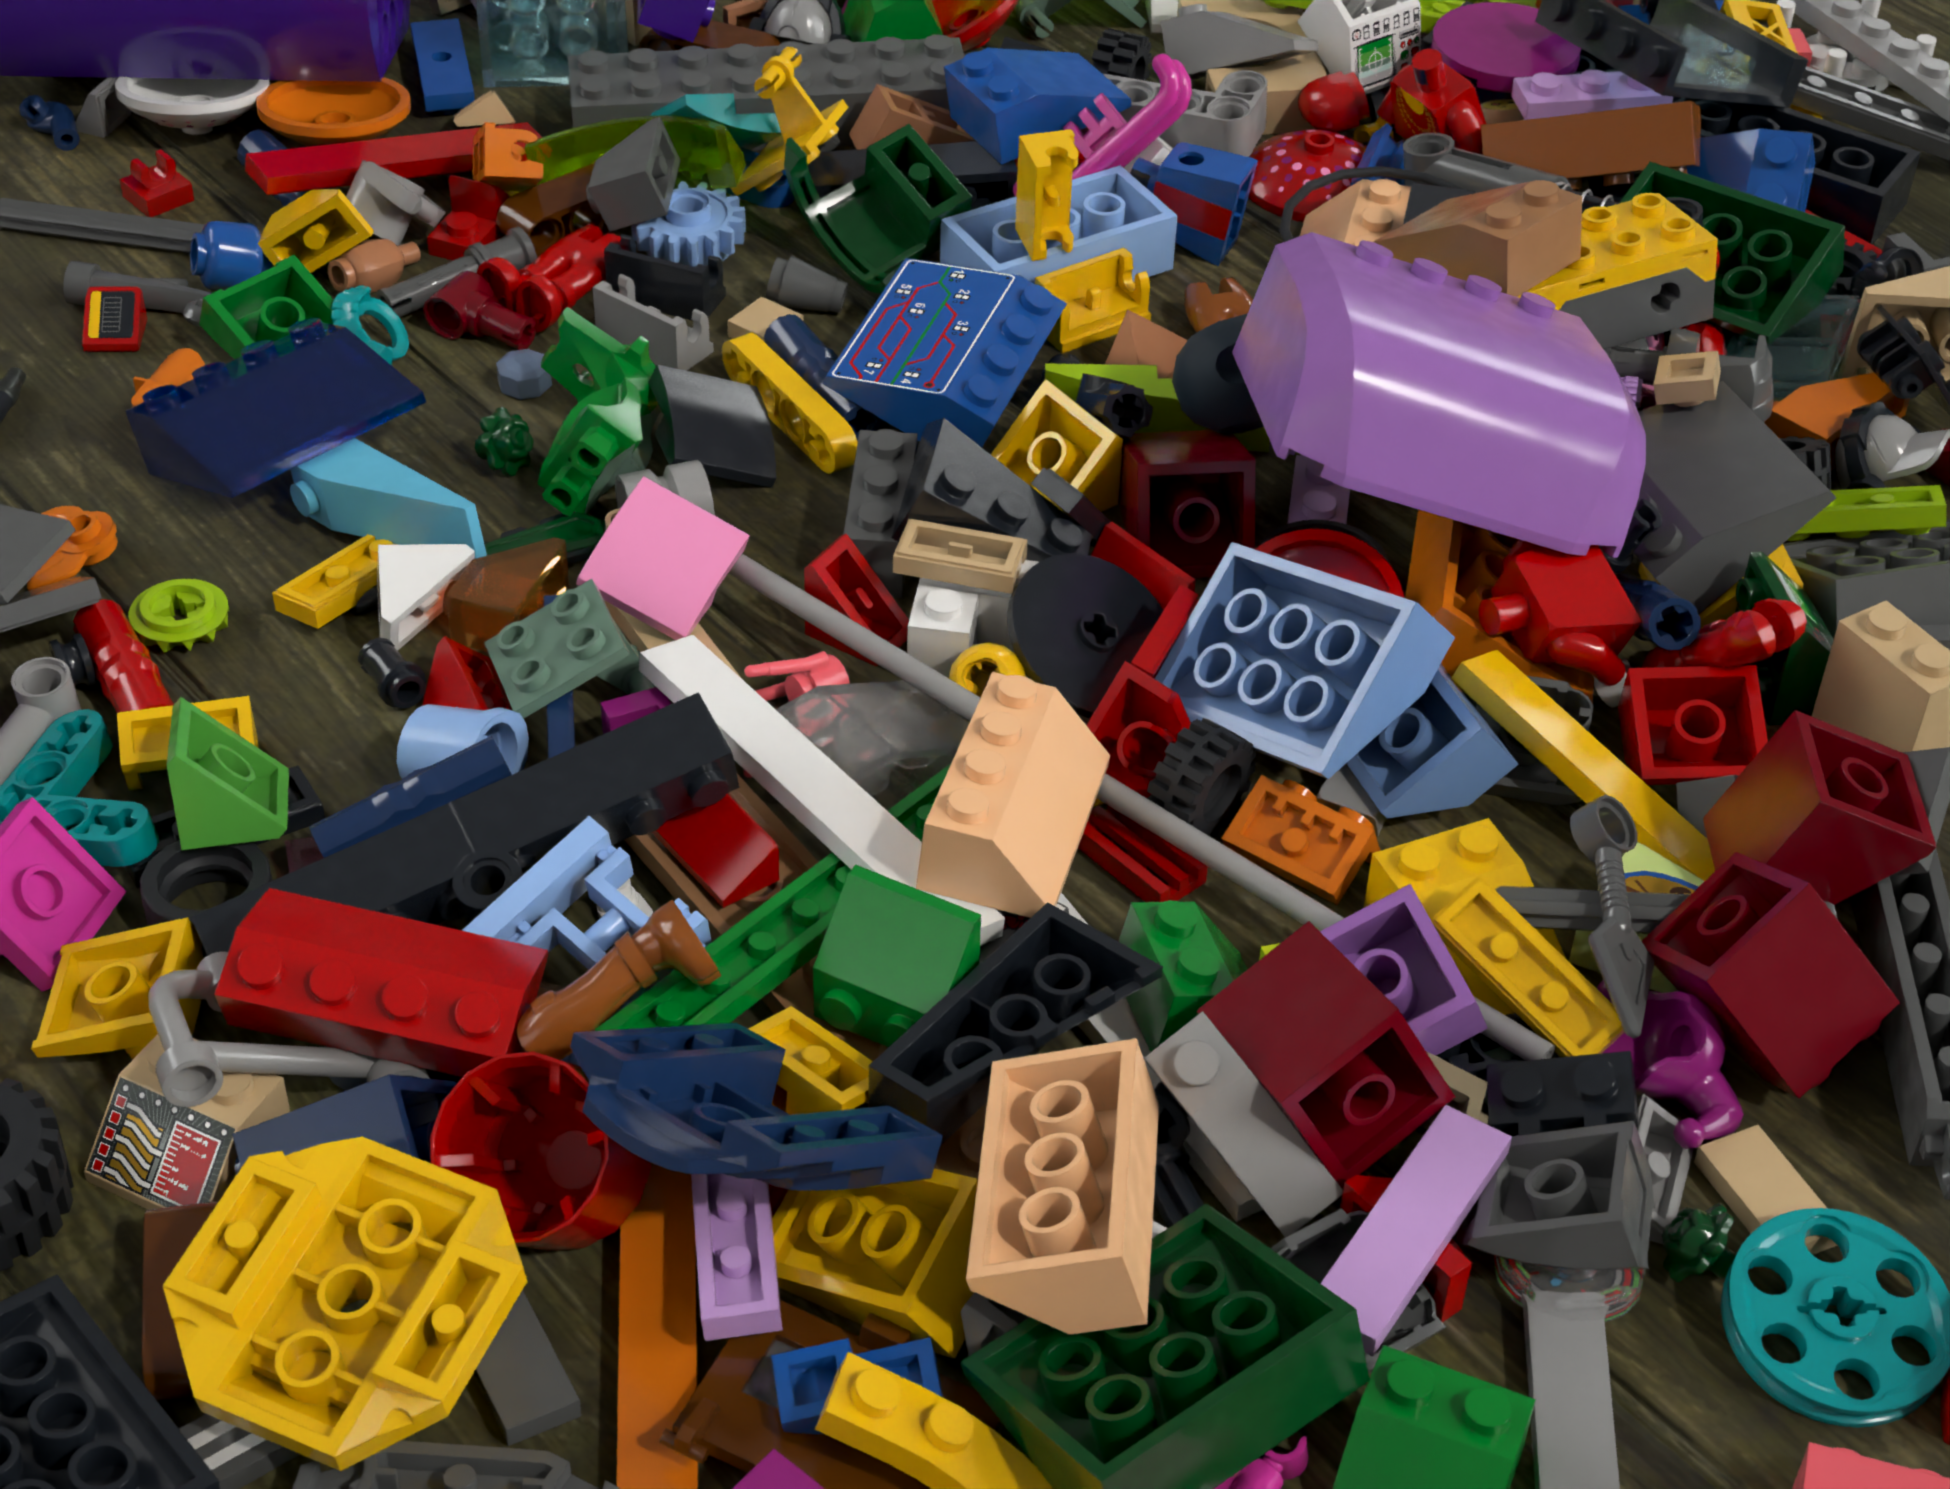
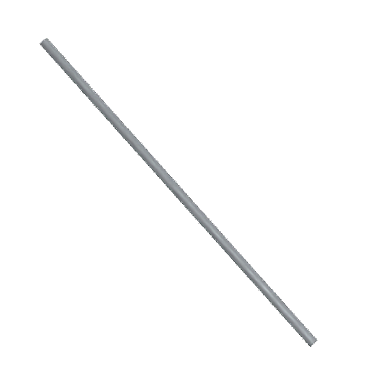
M743 553L729 571L730 575L969 721L971 720L980 700L979 696ZM1105 773L1097 795L1098 800L1303 925L1310 921L1319 931L1344 919V917ZM1474 997L1488 1029L1480 1032L1481 1034L1525 1061L1552 1058L1555 1045Z

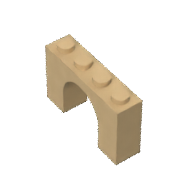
M1178 0L1177 17L1179 16L1178 9L1181 7L1207 4V11L1227 12L1307 38L1297 22L1303 15V11L1296 7L1289 6L1285 9H1278L1267 5L1261 0ZM1317 52L1264 63V66L1207 69L1205 91L1214 93L1223 78L1234 71L1250 70L1266 77L1267 117L1266 128L1262 135L1315 129L1302 117L1298 108V98L1302 89L1309 82L1327 75L1326 66Z

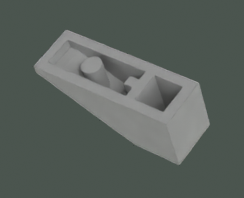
M1207 4L1181 7L1178 9V17L1161 21L1165 54L1171 59L1179 60L1185 67L1191 80L1206 77L1207 69L1251 67L1319 51L1316 40L1227 12L1207 11Z
M1203 1011L1144 1057L1148 1066L1284 1237L1297 1232L1343 1195L1341 1187Z

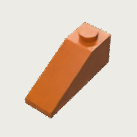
M1873 372L1800 386L1780 402L1777 400L1773 402L1771 417L1764 421V423L1778 438H1786L1788 436L1798 438L1811 437L1815 438V440L1823 439L1829 442L1832 471L1836 468L1835 448L1840 437L1844 419L1852 414V409L1883 401L1886 408L1902 418L1906 414L1910 399L1896 397L1889 387Z

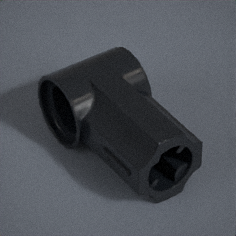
M1082 373L1076 403L1119 436L1132 438L1137 430L1149 427L1153 406L1144 397V389L1120 381Z

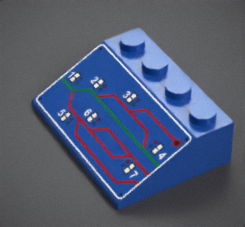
M905 258L825 376L822 384L904 433H918V441H920L923 430L928 423L945 418L980 447H983L1067 303L1052 295L1046 288L1036 285L1020 275Z

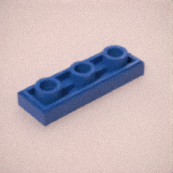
M459 19L410 23L425 110L428 112L436 111L443 115L456 114L475 100Z

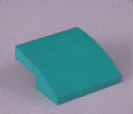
M734 93L685 94L651 113L652 119L661 118L667 133L682 140L715 149L742 147L752 150L782 135L775 113L736 114Z

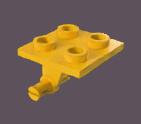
M786 47L779 56L771 57L763 65L762 76L754 83L755 92L763 88L758 94L759 97L763 99L771 98L782 135L770 141L734 183L731 190L736 196L754 186L758 192H761L782 177L786 141L790 137L807 155V164L811 163L821 153L818 146L828 141L839 131L836 122L848 109V105L843 99L821 112L817 109L794 77V70L802 62L801 54L792 59L798 52L794 47Z

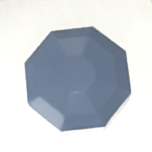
M531 349L508 352L497 361V377L501 393L522 400L539 397L552 386V377L541 367V360L545 354Z

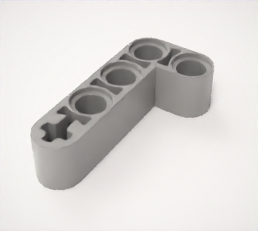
M1250 70L1234 71L1223 78L1215 93L1192 89L1188 108L1159 137L1172 148L1177 143L1186 142L1249 157L1266 128V77ZM1103 74L1131 98L1132 107L1119 112L1126 122L1133 118L1159 93L1160 83ZM1086 127L1081 129V131L1085 135L1089 129Z

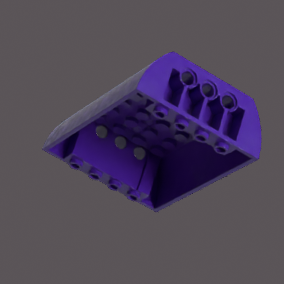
M0 0V76L381 82L409 29L410 0Z

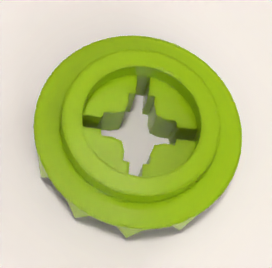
M175 579L156 584L139 594L129 608L128 617L134 632L138 634L140 641L145 646L158 644L165 653L175 646L184 645L191 651L193 643L197 641L214 642L215 632L228 627L229 604L224 592L209 582L197 579ZM180 609L181 615L185 614L186 619L175 620L174 610Z

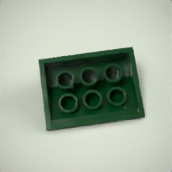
M1651 161L1620 201V203L1627 202L1636 195L1643 193H1659L1665 198L1681 197L1699 202L1703 206V228L1718 239L1717 247L1720 254V264L1715 275L1713 318L1704 322L1758 340L1759 335L1765 336L1767 344H1770L1817 308L1843 271L1845 225Z
M1208 1204L1203 1205L1152 1238L1147 1324L1069 1335L1029 1317L961 1361L964 1375L1053 1489H1214L1370 1381L1356 1308Z

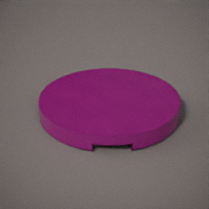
M1505 2L1469 4L1447 12L1436 22L1431 43V49L1438 50L1441 53L1445 64L1465 76L1477 79V88L1503 93L1512 92L1514 78L1533 77L1537 73L1544 72L1555 75L1574 74L1577 70L1581 48L1535 22L1539 9Z

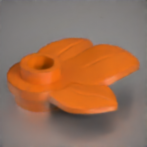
M60 506L41 513L69 520L76 531L27 582V589L29 591L72 578L83 566L97 564L109 557L116 549L118 543L116 537L117 527L112 517L106 512L83 511L77 506Z

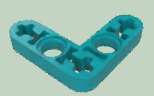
M90 709L76 710L56 719L0 787V825L16 804L33 797L64 829L78 825L67 832L101 866L121 867L138 863L147 858L157 848L159 843L157 829L148 809L143 804L129 801L76 797L113 748L112 738L102 716L97 711Z

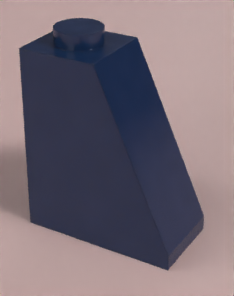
M389 1074L233 1133L232 1136L238 1155L235 1160V1173L237 1175L249 1156L283 1151L284 1155H288L318 1144L357 1137L368 1138L431 1163L430 1136L442 1101L456 1086V1082Z

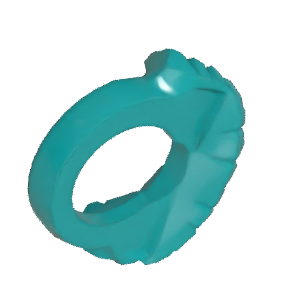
M359 285L356 288L345 289L342 293L337 294L331 307L333 327L342 347L347 351L348 356L362 368L367 369L370 367L377 370L391 366L392 362L403 357L409 348L408 334L404 324L385 302L370 296L371 288L369 286ZM362 314H368L377 318L388 330L392 340V347H386L371 340L362 328L359 317Z

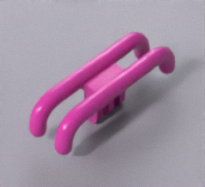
M1164 53L1154 57L1152 68L1160 79L1159 93L1128 122H1126L1110 100L1103 93H1100L1093 101L1105 117L1099 121L1093 112L1085 107L1078 113L1080 119L1089 129L1085 135L1072 121H1069L1063 127V130L1072 129L1075 134L1074 144L1086 158L1072 172V180L1119 165L1124 168L1182 116L1189 106L1192 88L1191 79L1179 60L1171 59ZM1017 182L1013 186L1015 197L1017 196Z

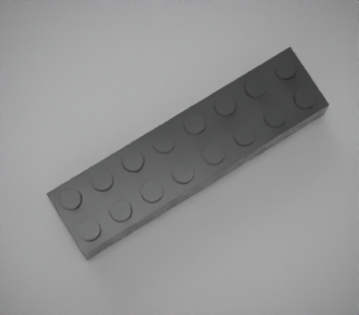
M931 35L926 39L912 40L883 37L877 41L852 42L846 39H836L825 44H802L789 41L778 46L754 47L749 44H735L729 48L717 49L687 46L674 51H654L648 48H639L632 50L630 53L609 54L592 50L583 52L580 55H568L575 160L600 158L651 120V113L685 94L734 93L736 114L775 113L771 98L763 99L759 97L758 94L763 88L755 92L754 83L762 76L763 65L771 57L779 56L786 47H794L798 50L792 59L801 54L802 62L794 70V77L820 112L841 99L848 105V109L836 122L839 128L837 135L840 140L837 146H855L849 133L876 84L950 111L944 66L964 58L960 37L950 38L945 35ZM668 133L677 154L712 153L717 150L682 140ZM769 142L761 146H758L752 149L751 151L763 150Z

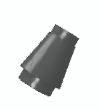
M791 256L789 260L777 257L770 274L766 299L777 301V304L786 308L822 312L831 311L840 314L845 302L848 283L840 281L838 278L794 256Z

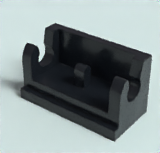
M625 234L621 235L620 245L610 242L604 249L606 282L611 284L612 290L619 293L618 277L620 274H623L634 282L635 301L647 307L657 308L661 313L692 320L693 310L697 309L705 313L709 318L726 296V287L723 285V263L720 257L709 255L708 266L698 264L696 267L636 253L635 239L633 236Z

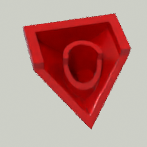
M1125 661L1086 726L1110 754L1106 774L1148 798L1151 793L1147 792L1148 785L1157 775L1154 769L1158 761L1163 762L1166 756L1164 751L1170 742L1175 744L1177 734L1184 727L1189 729L1191 722L1177 692Z

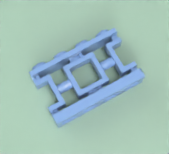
M588 816L462 931L547 949L548 953L557 944H560L589 970L606 955L605 952L627 931L631 935L635 934L646 924L649 917L617 890L634 875L630 856L622 848H614L611 845L608 831ZM588 891L589 898L606 913L583 933L564 917L562 913ZM680 898L674 901L703 946L706 947L712 942L708 920L698 911H694L691 914L688 905ZM674 969L656 972L659 980L645 989L642 987L634 993L612 1016L674 971ZM574 1053L561 1059V1061L580 1066Z

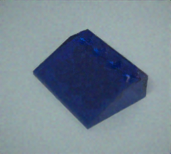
M310 318L291 325L288 328L289 335L279 340H262L247 345L240 351L242 357L227 364L216 362L196 369L192 373L193 379L177 387L175 385H165L148 391L142 396L143 403L125 412L149 474L233 498L426 403V399L422 390L348 328L323 323L320 318Z

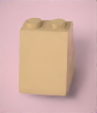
M1887 600L1841 619L1837 626L1812 717L1899 752L1950 747V650Z

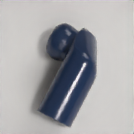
M30 95L22 101L19 113L21 117L27 120V125L31 129L53 135L55 145L61 150L68 151L77 147L80 141L74 114L66 105L52 101L44 102L38 95Z

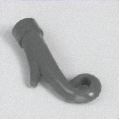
M71 261L68 264L63 283L66 303L85 306V297L89 287L136 286L141 288L143 292L145 308L182 313L190 324L202 328L199 322L203 297L211 294L210 292L190 288L188 281L183 278H140L103 271L98 264Z

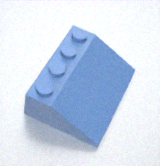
M1231 542L1155 679L1179 694L1190 722L1197 719L1202 721L1203 718L1209 719L1252 743V747L1256 751L1329 779L1425 693L1455 637L1415 601Z

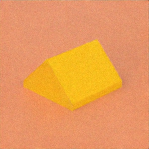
M1045 379L991 455L1038 493L1040 492L1031 482L1043 468L1047 470L1050 468L1087 497L1101 512L1118 505L1123 439L1054 384Z

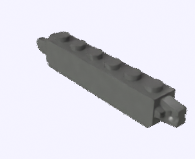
M1935 848L1928 873L1891 875L1850 896L1862 953L1900 1001L1882 1019L1879 1030L1908 1162L1912 1166L1934 1167L1944 1200H1950V900L1937 849Z

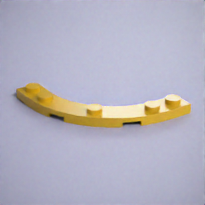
M850 1352L846 1354L837 1370L815 1430L888 1463L916 1478L931 1489H1053L1039 1469L1022 1452L994 1429L968 1413L961 1406Z

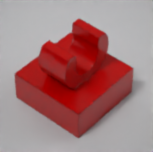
M161 149L155 151L157 165L148 168L138 158L133 159L130 164L131 175L120 179L123 197L147 217H154L195 201L192 183L176 171L175 161Z

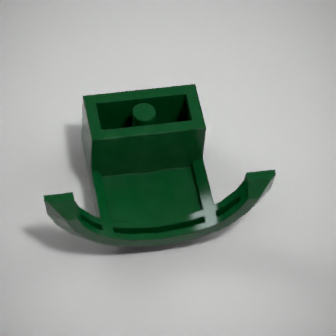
M910 124L868 146L866 150L865 174L821 199L809 173L807 155L792 137L786 141L784 169L801 213L832 258L852 279L875 294H882L905 258L922 260L940 249L941 219L971 210L972 195Z

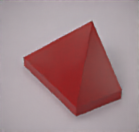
M444 636L436 646L422 706L432 704L476 710L500 707L512 710L491 658Z

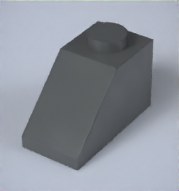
M660 117L649 120L595 161L590 182L586 186V194L591 209L595 214L601 213L609 231L668 214L681 160Z

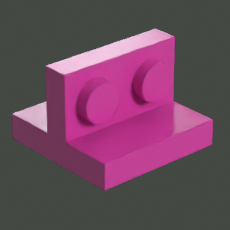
M31 797L16 804L0 825V955L3 954L43 992L53 986L61 959V946L92 939L127 891Z

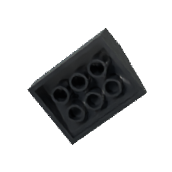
M57 1274L0 1302V1489H220L219 1479Z

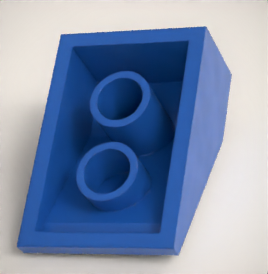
M986 48L981 51L971 52L964 56L963 59L944 66L951 118L1001 165L1018 158L1019 136L1060 131L1063 130V127L1069 121L1075 123L1080 129L1086 128L1087 126L1078 116V113L1085 107L1089 108L1100 121L1105 116L1093 101L1100 93H1103L1110 100L1118 112L1132 107L1131 98L1079 53Z
M1753 129L1700 138V167L1687 168V174L1805 212L1815 167L1813 133Z

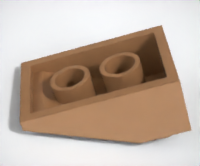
M1534 180L1455 197L1443 201L1375 240L1374 243L1389 249L1394 254L1393 258L1413 264L1415 258H1424L1447 269V275L1465 281H1467L1469 275L1481 276L1498 284L1502 288L1501 292L1518 297L1523 292H1526L1580 259L1582 196L1560 189L1557 184L1551 181Z

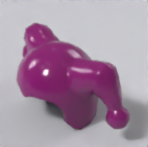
M1602 980L1596 989L1612 1003L1604 980ZM1649 991L1641 1035L1631 1038L1624 1032L1603 1053L1631 1051L1636 1096L1645 1094L1650 1099L1679 1102L1696 1117V1119L1686 1118L1678 1121L1673 1131L1675 1142L1684 1149L1699 1147L1702 1145L1703 1140L1716 1139L1734 1133L1741 1124L1743 1110L1734 1091L1720 1071L1725 1054V1036L1720 1020L1702 999L1693 994L1682 991L1666 993Z

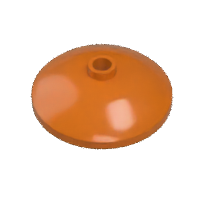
M385 77L382 78L381 82L280 80L269 85L261 95L257 96L256 107L260 120L274 132L306 146H319L377 139L400 125L411 110L410 94L404 86Z

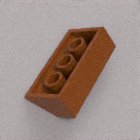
M1692 101L1481 125L1483 155L1566 177L1569 184H1571L1572 190L1583 189L1582 179L1603 177V186L1633 184L1635 182L1634 174L1642 173L1650 161L1687 173V168L1700 167L1701 111L1700 106Z

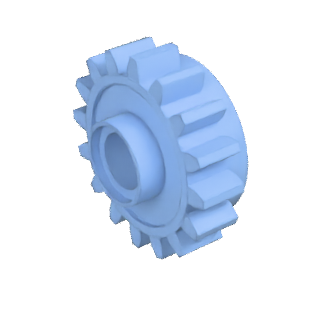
M683 181L679 182L678 189H673L667 215L631 225V232L633 238L637 240V249L639 251H646L648 256L696 267L698 264L708 266L709 255L720 257L723 262L735 253V244L744 243V232H746L745 207L740 206L738 196L726 197V188L720 187L709 191L705 182H701L696 188H689L688 184Z

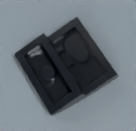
M657 364L648 383L663 413L655 435L669 465L699 460L706 475L772 488L776 481L774 441L768 413L757 386Z

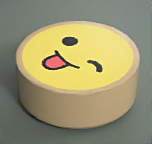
M1513 99L1492 100L1480 105L1486 124L1524 120Z

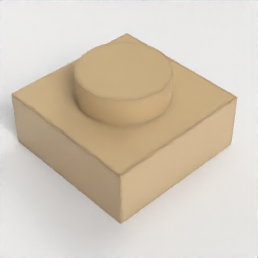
M1718 351L1659 356L1653 383L1656 405L1675 404L1681 407H1691L1704 401L1716 400L1721 373Z

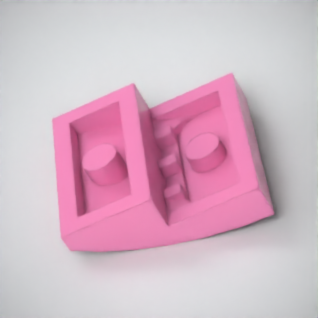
M643 476L593 550L577 578L576 585L580 586L593 579L605 601L674 640L689 636L709 609L717 588L744 552L750 535Z

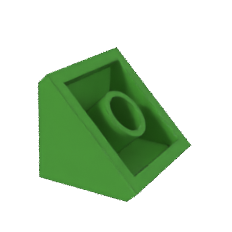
M180 697L172 709L166 766L181 850L279 839L287 830L289 768Z

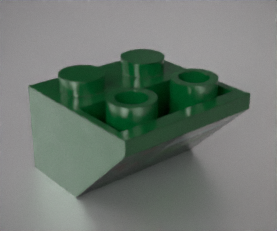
M1760 551L1750 552L1744 578L1739 579L1737 583V606L1735 613L1742 610L1743 612L1751 610L1755 607L1754 604L1756 602L1770 598L1788 600L1798 604L1804 611L1807 620L1805 632L1790 647L1775 652L1771 657L1764 660L1743 664L1757 666L1764 718L1770 726L1784 724L1795 710L1812 717L1834 639L1808 594L1767 555Z

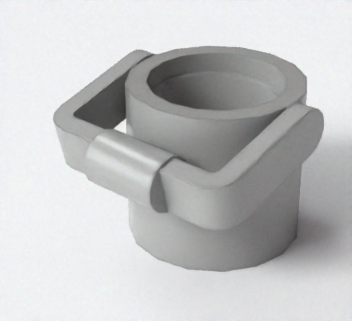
M362 160L346 195L347 199L374 230L372 236L377 239L391 240L397 246L401 244L413 216L435 228L446 213L424 194L425 189L380 167L374 162Z

